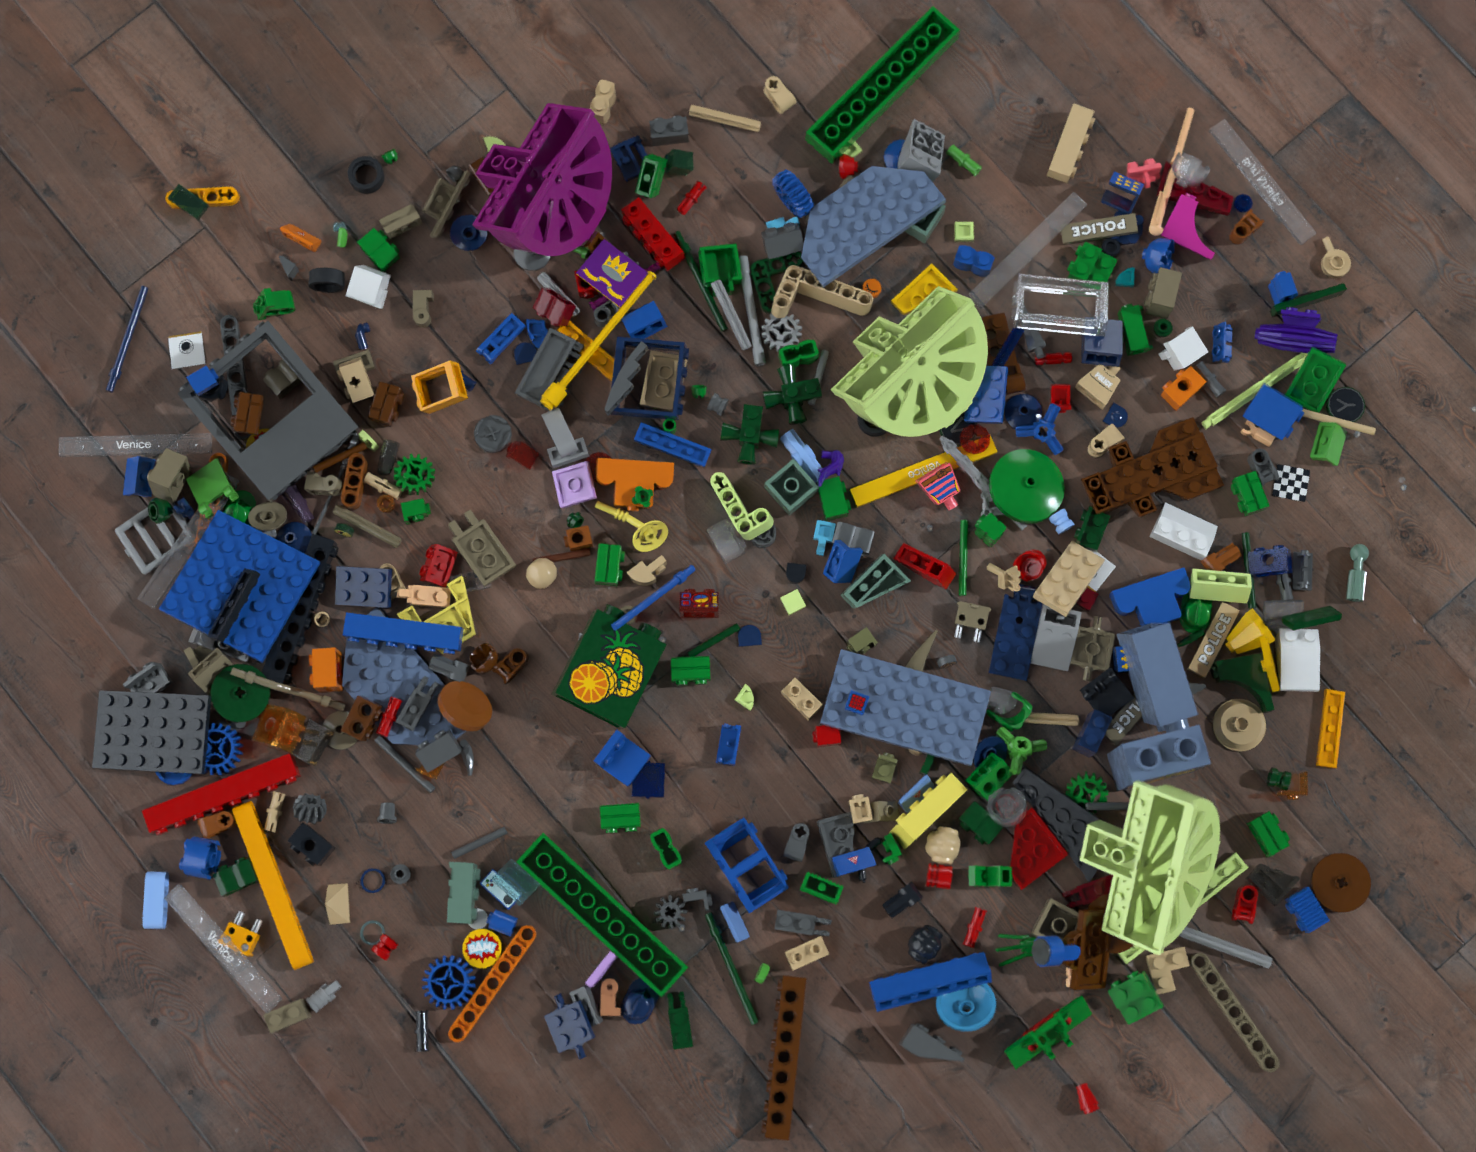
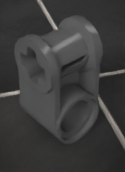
M610 300L597 307L594 311L595 324L600 328H604L620 308ZM600 314H605L607 318L604 320H600L598 316Z
M1256 449L1248 456V464L1252 472H1257L1262 487L1265 483L1272 480H1279L1277 469L1266 450ZM1255 455H1259L1262 458L1261 463L1255 460Z
M798 823L793 827L783 857L802 862L809 836L807 825ZM804 827L803 830L806 832V835H802L801 838L797 837L798 834L795 830Z

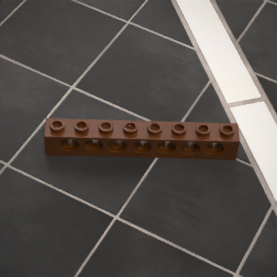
M783 975L782 979H778L777 991H781L780 999H776L775 1011H779L778 1019H774L773 1022L776 1040L772 1039L770 1050L774 1052L773 1060L769 1059L768 1071L772 1072L771 1080H767L766 1092H770L769 1100H765L764 1103L767 1121H762L761 1133H765V1138L789 1141L807 978ZM787 991L795 992L796 999L794 1002H787L785 1000V993ZM785 1011L793 1012L794 1019L791 1022L783 1020L782 1016ZM783 1031H789L792 1035L791 1040L787 1043L782 1042L780 1039ZM781 1051L789 1053L790 1058L785 1063L778 1060V1055ZM780 1071L787 1074V1080L784 1083H779L776 1080V1074ZM776 1092L785 1094V1100L782 1103L774 1101L773 1097ZM775 1112L783 1115V1120L778 1124L771 1120V1116Z

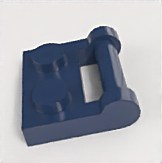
M639 135L610 148V152L626 182L638 177L641 169L630 147L635 146L642 161L643 157L647 155Z

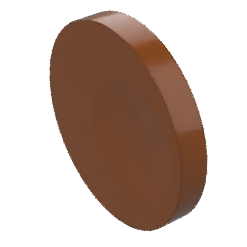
M453 681L446 684L439 693V709L445 719L455 727L465 731H478L484 728L492 717L491 703L487 696L476 686L463 681Z

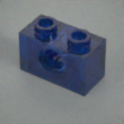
M1275 545L1273 549L1267 550L1265 548H1255L1254 551L1248 552L1249 571L1254 578L1293 573L1291 550L1284 547V545ZM1273 556V557H1274L1273 563L1270 564V565H1267V563H1266L1267 559H1268L1269 557Z

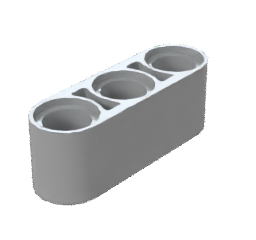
M559 407L541 415L561 458L579 450Z

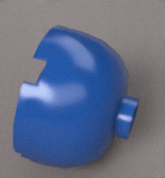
M1167 238L1154 239L1148 245V248H1144L1142 259H1145V266L1150 272L1157 273L1160 267L1171 269L1173 263L1171 254L1175 252L1174 240Z

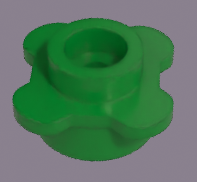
M637 486L635 488V496L632 498L633 504H641L645 508L649 507L653 491Z

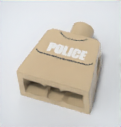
M1097 365L1078 381L1075 388L1103 410L1120 382V379L1115 375L1121 368L1113 366L1105 368L1103 365Z

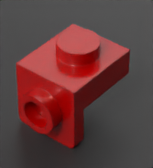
M1050 384V404L1058 405L1060 407L1059 413L1071 410L1070 384Z

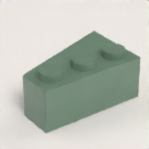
M882 554L840 596L854 609L911 581L885 554Z
M449 862V868H452L448 885L450 886V894L448 897L447 922L473 924V920H477V908H474L475 900L479 898V889L476 888V881L480 880L481 870L477 869L478 865L474 863Z

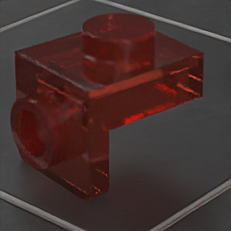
M514 441L507 448L508 453L506 457L530 470L539 453L521 441Z

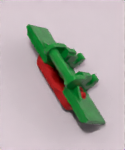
M1083 996L1075 998L1062 1009L1053 1011L1023 1033L1019 1040L1004 1051L1016 1070L1041 1051H1044L1047 1057L1053 1060L1056 1056L1051 1048L1061 1040L1068 1048L1073 1045L1067 1032L1092 1015Z

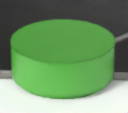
M761 964L755 977L756 982L760 984L764 982L770 969L769 965Z

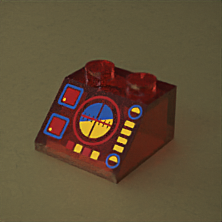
M685 589L684 592H680V618H719V592H715L714 589H704L703 592H696L695 589Z

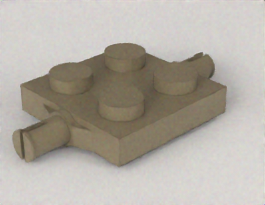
M1094 616L1093 627L1085 628L1079 626L1070 665L1080 666L1085 669L1083 681L1087 679V682H1091L1092 671L1104 672L1110 665L1115 634L1100 629L1102 617Z

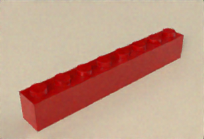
M288 753L142 810V814L149 833L158 836L167 833V829L173 826L175 828L185 826L186 821L191 819L197 821L205 817L204 814L212 812V814L221 812L223 807L230 805V807L242 803L241 800L249 798V800L260 796V792L277 790L278 785L283 783L286 785L295 783L297 781L296 778L301 777L294 756Z

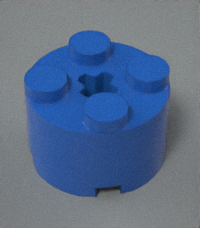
M195 836L191 839H186L184 842L185 852L180 860L179 869L183 870L187 876L212 879L213 876L210 875L212 872H217L216 869L220 864L221 851L217 847V845L221 846L220 842Z

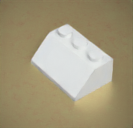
M1164 503L1149 537L1194 558L1203 560L1214 541L1218 526L1168 503Z

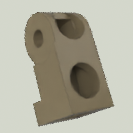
M413 290V319L417 326L425 328L431 323L429 302H434L432 290Z
M313 471L307 472L304 490L311 495L337 496L342 493L343 482L336 476L321 477Z

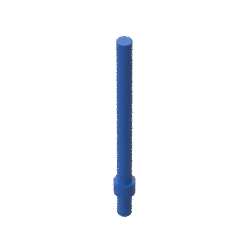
M690 565L685 570L676 573L673 579L611 625L612 629L618 630L676 585H681L687 580L689 575L695 572V567Z

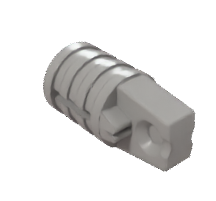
M337 980L329 986L325 983L314 994L307 997L306 1001L317 1013L328 1002L336 998L334 993L342 986Z

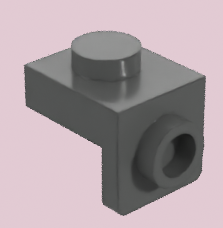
M698 888L687 889L686 894H683L684 903L704 900L705 911H708L709 906H712L711 894H707L706 890L698 891Z

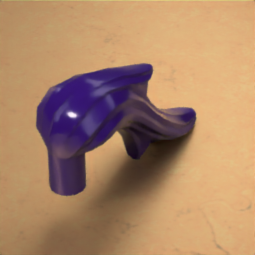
M839 450L821 452V458L831 459V464L818 469V472H820L818 479L819 487L822 486L824 480L833 474L840 476L844 464V456Z

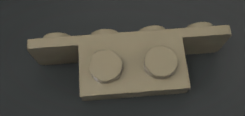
M468 170L462 173L456 186L441 178L437 180L422 209L424 213L438 220L430 237L441 236L444 232L445 221L451 218L454 212L452 210L454 204H457L462 197L460 192L463 187L466 188L470 181L469 175L471 172Z

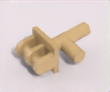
M992 563L988 564L987 570L998 575L999 588L1003 590L1008 588L1012 591L1020 590L1019 577L1021 573L1018 570V566L1015 565L1005 571Z

